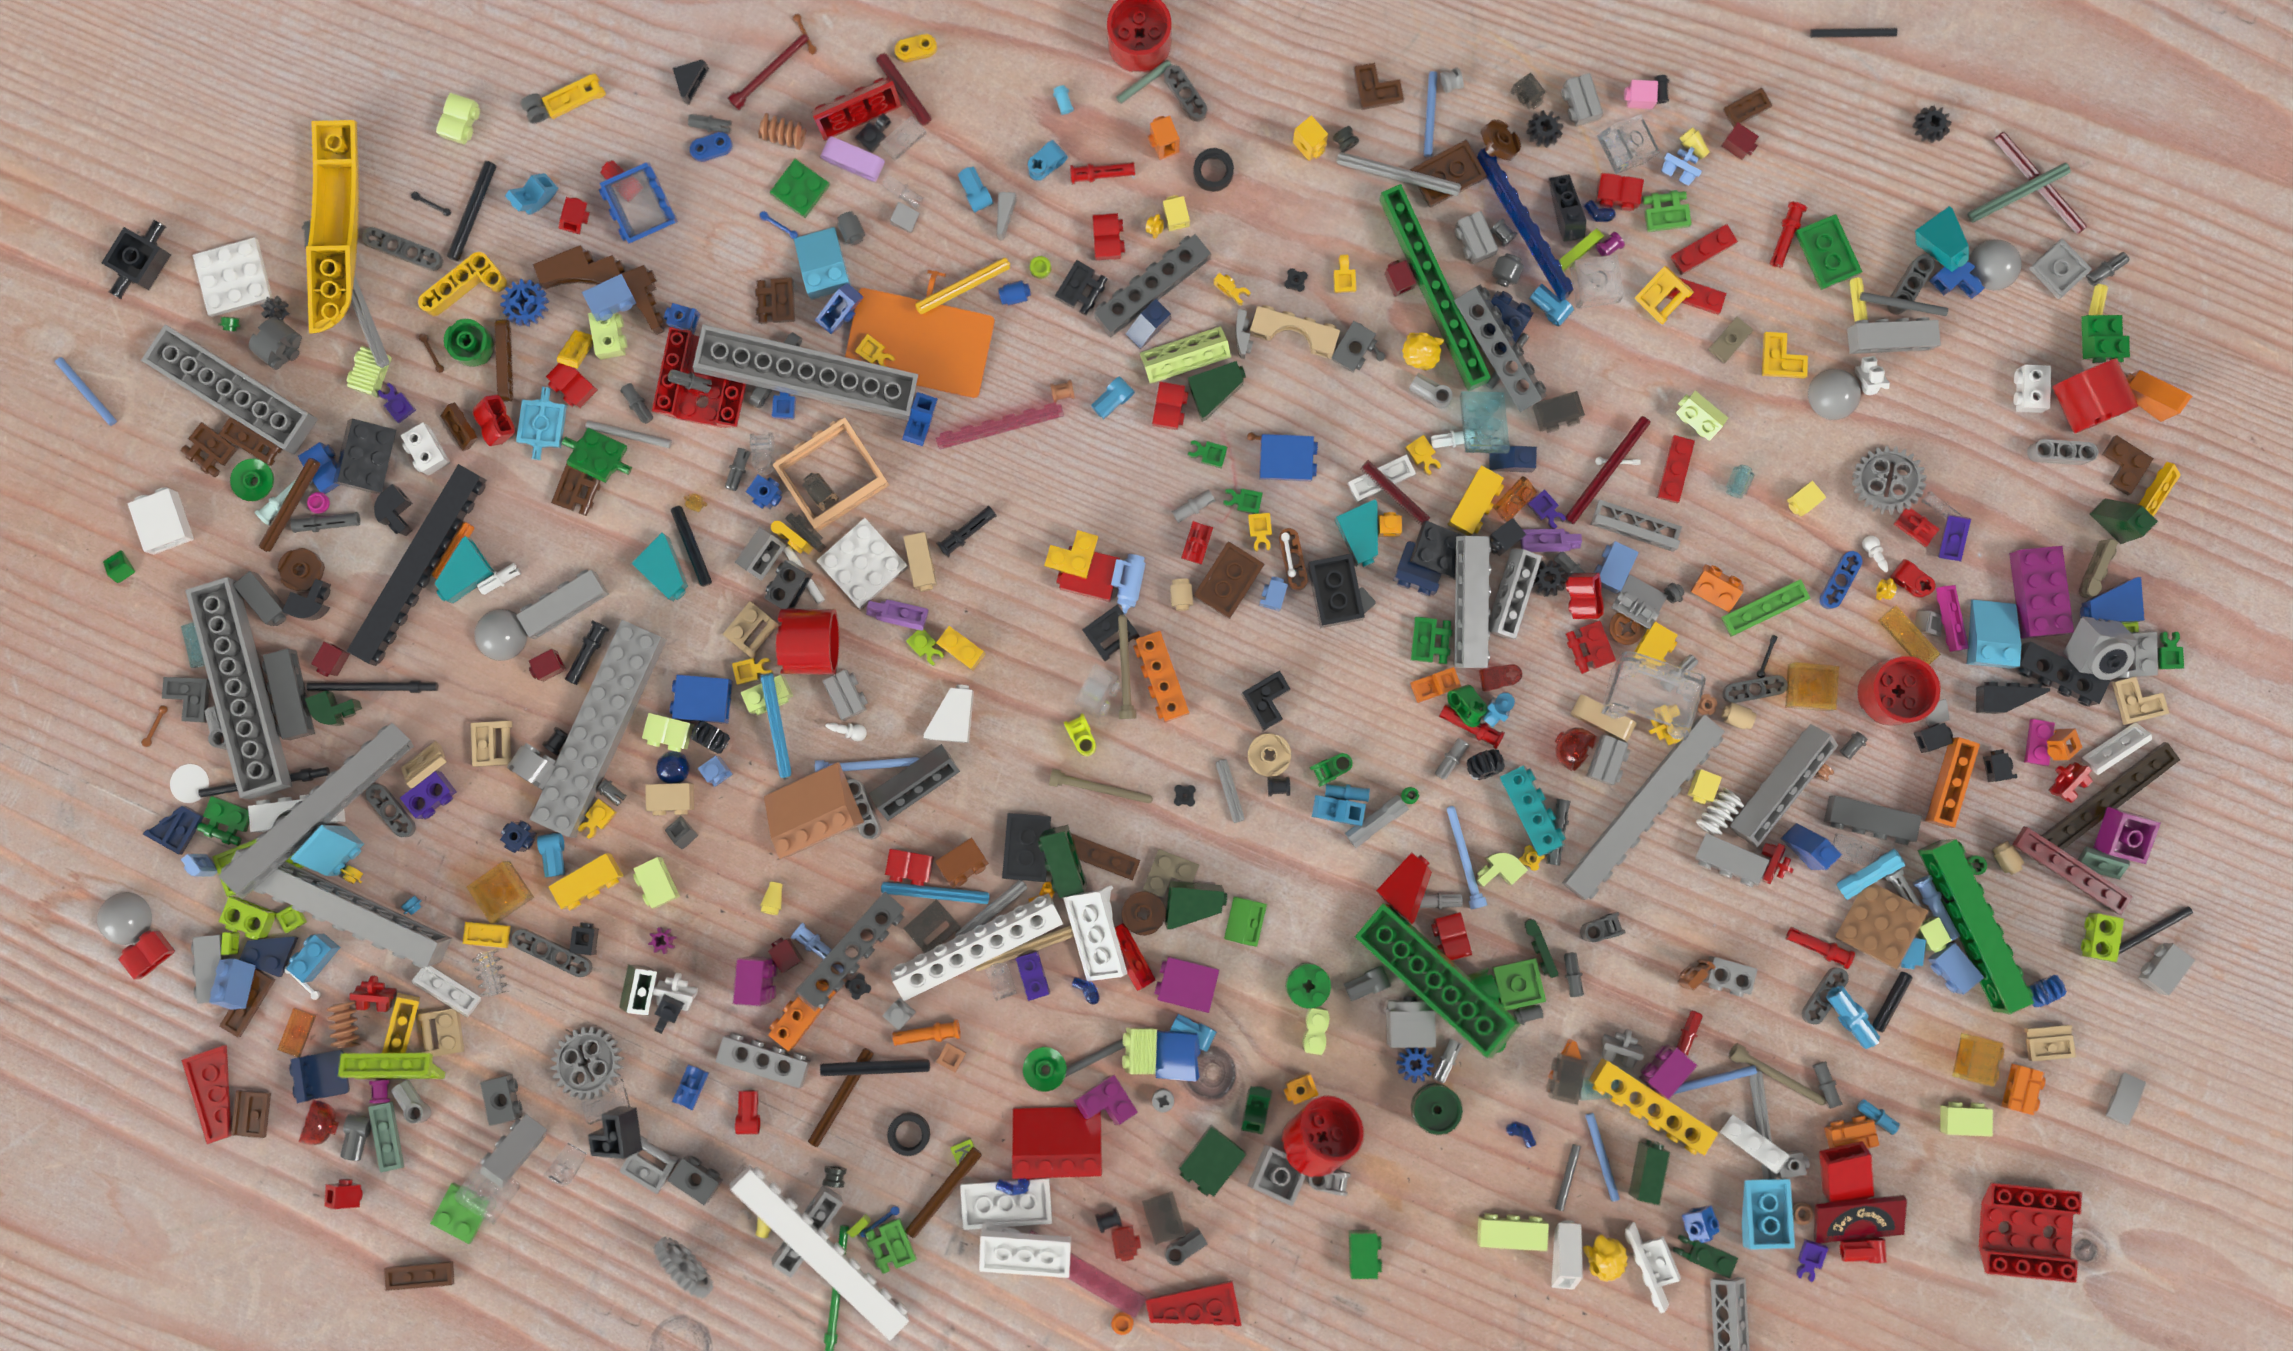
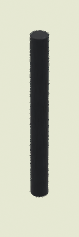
M1897 28L1811 29L1810 31L1811 38L1896 37L1898 34Z
M2187 906L2120 943L2119 954L2193 914L2192 909Z

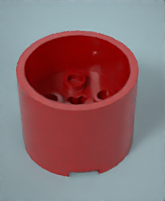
M1117 0L1114 3L1107 18L1108 46L1113 60L1121 68L1129 72H1150L1167 59L1171 50L1172 21L1167 6L1161 0Z
M2117 358L2083 371L2052 386L2074 434L2139 407Z
M781 609L778 615V622H782V624L779 625L778 634H776L777 664L783 667L780 674L835 675L839 659V623L836 610Z
M1901 656L1874 664L1861 677L1857 690L1861 708L1864 709L1874 722L1886 726L1912 723L1926 718L1936 708L1941 693L1940 681L1934 669L1925 661L1912 656ZM1892 689L1898 691V695L1892 693Z
M1321 1096L1309 1102L1289 1120L1282 1133V1141L1287 1154L1286 1159L1294 1169L1309 1177L1325 1176L1333 1173L1359 1151L1364 1139L1363 1123L1357 1111L1348 1102L1335 1096Z

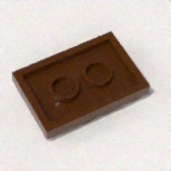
M1467 139L1410 169V171L1459 183L1461 185L1460 192L1487 177ZM1418 186L1429 208L1454 196Z
M1228 541L1193 597L1230 619L1265 564Z

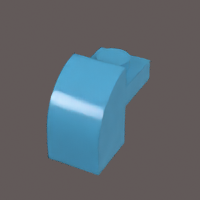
M546 173L531 175L523 188L508 190L505 197L515 209L526 211L528 215H531L549 203L559 188Z
M1315 795L1312 817L1362 826L1366 804Z

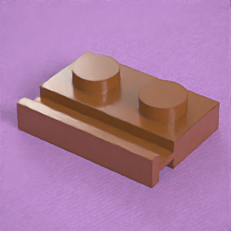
M1699 959L1697 967L1685 968L1679 976L1681 978L1677 982L1683 988L1695 990L1709 975L1707 971L1715 969L1716 966L1708 960Z

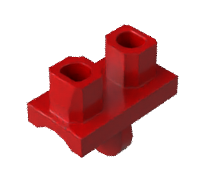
M1905 508L1894 522L1895 526L1924 547L1929 545L1932 538L1940 530L1928 521V518L1921 516L1912 508L1910 510Z
M1193 521L1181 559L1202 565L1214 527Z
M2077 762L2069 764L2066 768L2058 766L2055 769L2058 774L2055 778L2056 782L2051 786L2049 792L2052 795L2061 797L2064 801L2073 803L2078 798L2075 788L2077 786L2086 788L2093 782L2089 775L2092 772L2089 766H2082Z
M1769 843L1764 845L1761 854L1771 858L1769 866L1767 865L1762 876L1763 881L1771 885L1777 869H1780L1777 877L1780 879L1784 878L1786 872L1792 874L1794 871L1793 868L1789 867L1790 858L1785 857L1783 863H1780L1786 850L1785 845L1780 843L1777 846Z
M372 975L368 981H362L361 986H356L355 991L349 994V1000L355 1001L356 1010H368L370 1002H376V1010L378 1012H388L392 1005V999L397 995V988H385V983L379 982L378 976Z

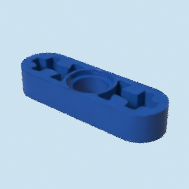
M1850 551L1841 556L1820 595V604L1825 609H1834L1843 601L1862 565V557L1859 553ZM1853 557V562L1856 564L1851 565L1847 571L1841 570V568H1847L1849 561L1846 559ZM1838 574L1845 576L1846 584L1844 586L1837 585L1835 579ZM1834 590L1841 591V593H1835L1833 596L1835 602L1829 604V599L1826 596L1832 595Z

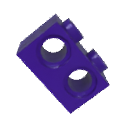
M434 771L401 796L400 799L415 819L424 818L426 820L436 813L435 809L440 805L444 806L452 801V796L457 791L441 771ZM440 784L442 786V793L437 796L435 788ZM420 798H423L425 801L422 809L418 807V800Z
M1036 951L1017 957L1016 962L1028 1001L1050 995L1039 952Z

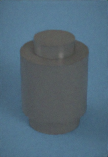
M852 211L841 214L837 219L845 242L851 245L861 243L865 237V232L857 215H854Z

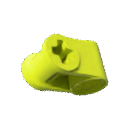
M1081 713L1080 717L1069 722L1064 721L1066 730L1078 752L1086 757L1093 755L1097 746L1084 714ZM1085 740L1092 742V748L1089 751H1082L1080 748L1081 743Z

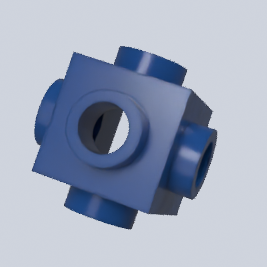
M759 474L746 490V493L754 498L752 502L761 509L766 506L770 510L773 506L776 507L780 503L783 492L778 488L780 485L778 482L770 477L766 480Z
M1712 1205L1692 1208L1682 1215L1685 1230L1690 1241L1700 1240V1243H1705L1713 1240V1236L1720 1232L1719 1223L1715 1217Z

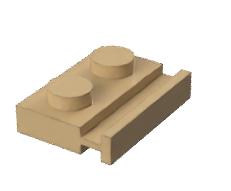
M438 742L432 743L401 767L406 784L411 789L447 762L444 758L442 746Z
M2072 1025L2025 1028L2028 1060L2043 1061L2076 1058L2074 1036L2071 1031L2073 1029Z

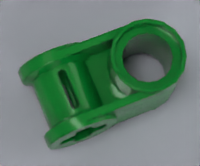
M1467 684L1453 689L1447 694L1449 705L1457 712L1462 721L1469 727H1477L1481 722V717L1487 713L1488 706L1476 693L1475 689Z
M1341 753L1309 768L1314 771L1319 781L1318 786L1320 787L1351 770L1353 761L1348 754ZM1340 757L1347 758L1349 766L1344 770L1339 769L1336 764ZM1320 768H1322L1326 778L1323 776Z

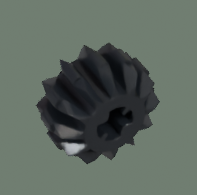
M1935 105L1929 109L1923 108L1915 116L1916 122L1913 124V128L1918 129L1915 132V136L1921 135V142L1928 139L1930 144L1935 142V140L1941 141L1950 132L1948 127L1952 121L1946 120L1950 113L1943 114V107L1936 110Z
M1544 110L1540 112V115L1535 113L1532 116L1533 120H1529L1527 123L1530 128L1527 129L1526 133L1532 135L1529 139L1530 142L1537 141V147L1541 143L1544 144L1545 148H1548L1550 143L1555 145L1558 141L1557 138H1561L1563 134L1560 131L1563 128V124L1558 123L1560 116L1553 118V111H1550L1548 115H1546ZM1543 126L1547 128V132L1543 131Z
M1552 560L1548 561L1547 566L1544 561L1540 562L1535 577L1536 581L1533 583V587H1539L1536 590L1537 594L1544 590V597H1548L1550 593L1556 596L1557 590H1564L1562 584L1566 583L1567 579L1561 576L1566 574V571L1562 570L1559 572L1560 563L1553 567ZM1552 576L1553 580L1545 582L1544 577Z
M699 721L691 734L692 740L717 754L722 753L726 749L730 740L727 733L705 721Z
M1496 749L1479 752L1469 758L1466 763L1469 775L1474 780L1493 777L1505 769L1503 756Z

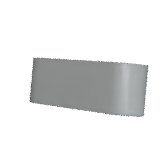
M2042 439L2030 445L2027 450L2029 459L2034 462L2084 465L2095 460L2099 453L2097 446L2091 442ZM2038 446L2043 448L2044 455L2038 452ZM2060 448L2065 450V457L2061 455ZM2082 449L2086 451L2087 458L2083 457Z
M850 779L847 781L849 786L853 783L859 786V792L853 795L857 806L861 803L867 806L866 814L862 815L864 823L858 825L857 828L865 839H876L881 834L882 829L865 786L859 780ZM870 823L874 824L876 828L872 836L867 835L865 832V827Z

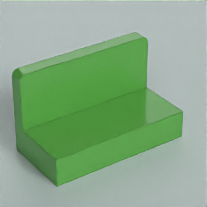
M1234 897L1224 939L1257 947L1267 904Z

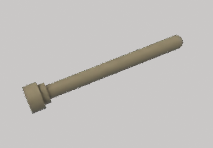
M1121 614L1118 617L1123 706L1119 710V719L1137 718L1136 710H1134V705H1131L1127 617Z
M1052 768L1049 781L1050 786L1057 787L1058 785L1062 786V784L1144 803H1151L1153 801L1152 796L1065 776V773H1061V770Z
M1738 1043L1732 1047L1729 1059L1736 1063L1745 1062L1750 1066L1755 1065L1759 1071L1819 1105L1826 1104L1825 1097L1752 1057L1746 1051V1047Z

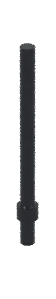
M411 680L410 682H308L306 686L307 691H410V693L438 691L437 682H421L420 680Z
M328 767L318 769L305 768L301 769L300 772L289 773L291 782L300 780L307 782L317 777L328 776L330 770ZM236 783L199 789L198 793L202 798L237 792L238 790Z

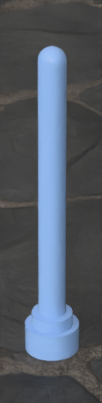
M909 757L840 763L843 771L906 767L920 758ZM815 760V772L833 764H829V762L824 760Z
M1449 806L1447 813L1471 896H1469L1470 901H1468L1470 909L1487 906L1486 898L1483 897L1482 893H1479L1456 809L1454 806Z

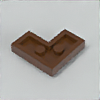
M1375 63L1354 66L1361 110L1404 102L1400 79L1379 83Z
M2117 435L2113 436L2102 455L2120 466L2109 484L2126 495L2132 494L2154 459Z

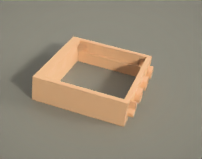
M840 418L836 422L833 421L828 429L817 431L812 435L811 440L806 443L801 442L793 448L794 451L788 455L786 453L780 455V458L772 464L817 532L889 486V483L846 418L842 420ZM844 431H847L877 478L818 517H815L785 470Z

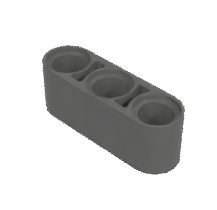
M1922 254L1912 261L1891 297L1915 301L1934 269V259L1930 255ZM1918 263L1924 265L1925 271L1919 268ZM1907 281H1911L1914 284V289L1908 286ZM1887 306L1888 310L1895 315L1901 314L1907 310L1903 308Z

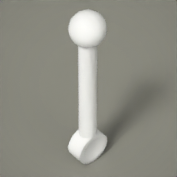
M1602 457L1595 459L1597 465H1602L1608 461V459H1603ZM1622 460L1620 464L1641 465V460Z
M1283 533L1281 540L1284 541L1289 567L1288 576L1294 577L1296 571L1293 569L1288 542L1290 535Z
M286 966L284 969L285 973L292 975L289 971L286 970V968L288 967ZM293 976L311 994L313 1000L321 997L319 991H314L307 983H302Z

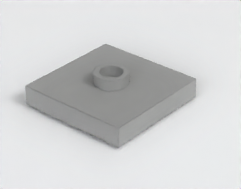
M2062 238L2040 257L2029 270L2059 300L2086 276L2092 268Z

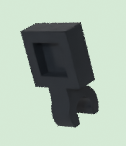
M882 113L875 125L868 122L855 138L873 153L886 138L882 132L891 124L890 118Z
M664 994L655 1012V1015L659 1016L660 1019L654 1031L662 1034L668 1021L675 1023L684 1003Z

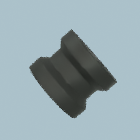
M1351 126L1344 127L1333 136L1334 141L1339 143L1341 152L1350 150L1360 141L1357 136L1353 135Z
M825 1166L824 1172L826 1177L823 1179L822 1185L843 1188L845 1186L843 1177L847 1169L839 1166Z

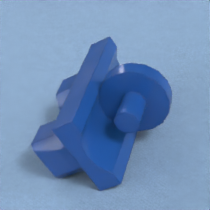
M688 1064L672 1102L694 1110L709 1072Z

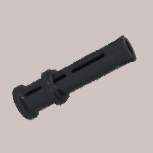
M988 505L960 529L952 530L948 537L941 542L938 541L936 545L949 558L950 553L959 546L963 547L966 539L997 515Z
M594 620L591 622L592 626L587 636L583 637L582 648L565 677L566 681L578 685L595 650L601 647L600 642L605 633L610 630V628Z

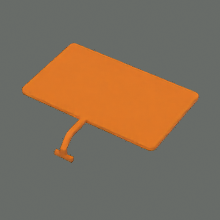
M934 270L927 271V273L931 274L926 297L933 294L937 275L946 277L945 273ZM861 288L859 290V293L864 298L854 311L856 314L852 321L845 354L846 358L870 363L855 352L865 336L869 334L886 347L883 350L884 354H891L895 358V361L886 358L884 365L889 368L918 374L916 386L971 398L979 396L995 324L994 317L945 305H939L924 314H919L915 307L916 302L920 301L918 299L868 288ZM876 360L874 364L879 365V361Z

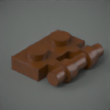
M793 278L771 279V287H765V280H757L755 296L758 299L756 315L758 316L759 324H767L768 315H772L774 323L795 322ZM767 296H771L772 306H766Z
M203 422L198 425L188 438L194 445L191 448L187 445L181 448V452L186 455V459L190 462H195L204 473L210 474L213 477H217L220 474V470L215 467V464L219 462L225 466L238 450ZM202 450L209 455L206 460L200 456Z
M566 463L551 503L574 511L576 504L582 505L579 514L587 516L589 510L593 508V499L596 492L600 490L601 480L593 477L590 481L586 479L588 474L572 468ZM583 486H586L589 488L587 490L585 498H580L579 496Z

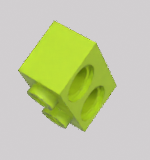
M228 897L218 922L225 924V928L230 931L238 932L240 930L245 932L246 937L258 940V938L268 937L277 912L240 897ZM236 910L240 912V918L238 921L234 917V913ZM256 918L260 920V926L258 929L254 925V921Z
M2089 913L2084 923L2086 933L2085 938L2081 942L2082 956L2117 962L2124 918ZM2101 921L2105 923V930L2103 932L2100 930ZM2098 943H2100L2102 946V950L2100 953L2096 951V945Z

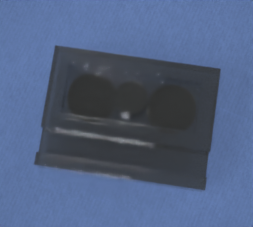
M790 513L785 518L820 553L826 548L821 542L823 537L815 529L810 531L806 527L808 522L799 514L795 517Z
M1173 1191L1142 1201L1155 1245L1186 1236Z

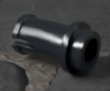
M1667 75L1655 76L1654 81H1658L1656 104L1669 102L1668 83L1670 80L1667 79Z

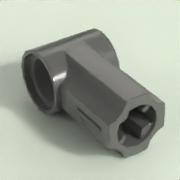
M1382 965L1365 972L1363 976L1344 983L1351 1001L1362 998L1372 992L1373 994L1391 987Z
M349 1114L346 1117L343 1127L345 1138L341 1150V1158L350 1161L361 1160L365 1140L372 1130L370 1118Z
M1197 1227L1175 1243H1171L1166 1247V1260L1169 1264L1178 1266L1185 1259L1208 1245ZM1172 1249H1179L1181 1256L1177 1260H1172L1169 1258V1252Z

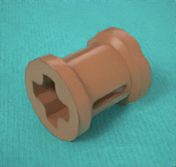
M1071 380L1057 385L1050 384L1054 403L1060 399L1070 397L1075 399Z

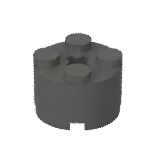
M275 317L263 322L258 327L261 331L257 336L253 334L250 338L249 349L274 370H278L289 360L294 361L300 354L298 348L302 336L284 321Z

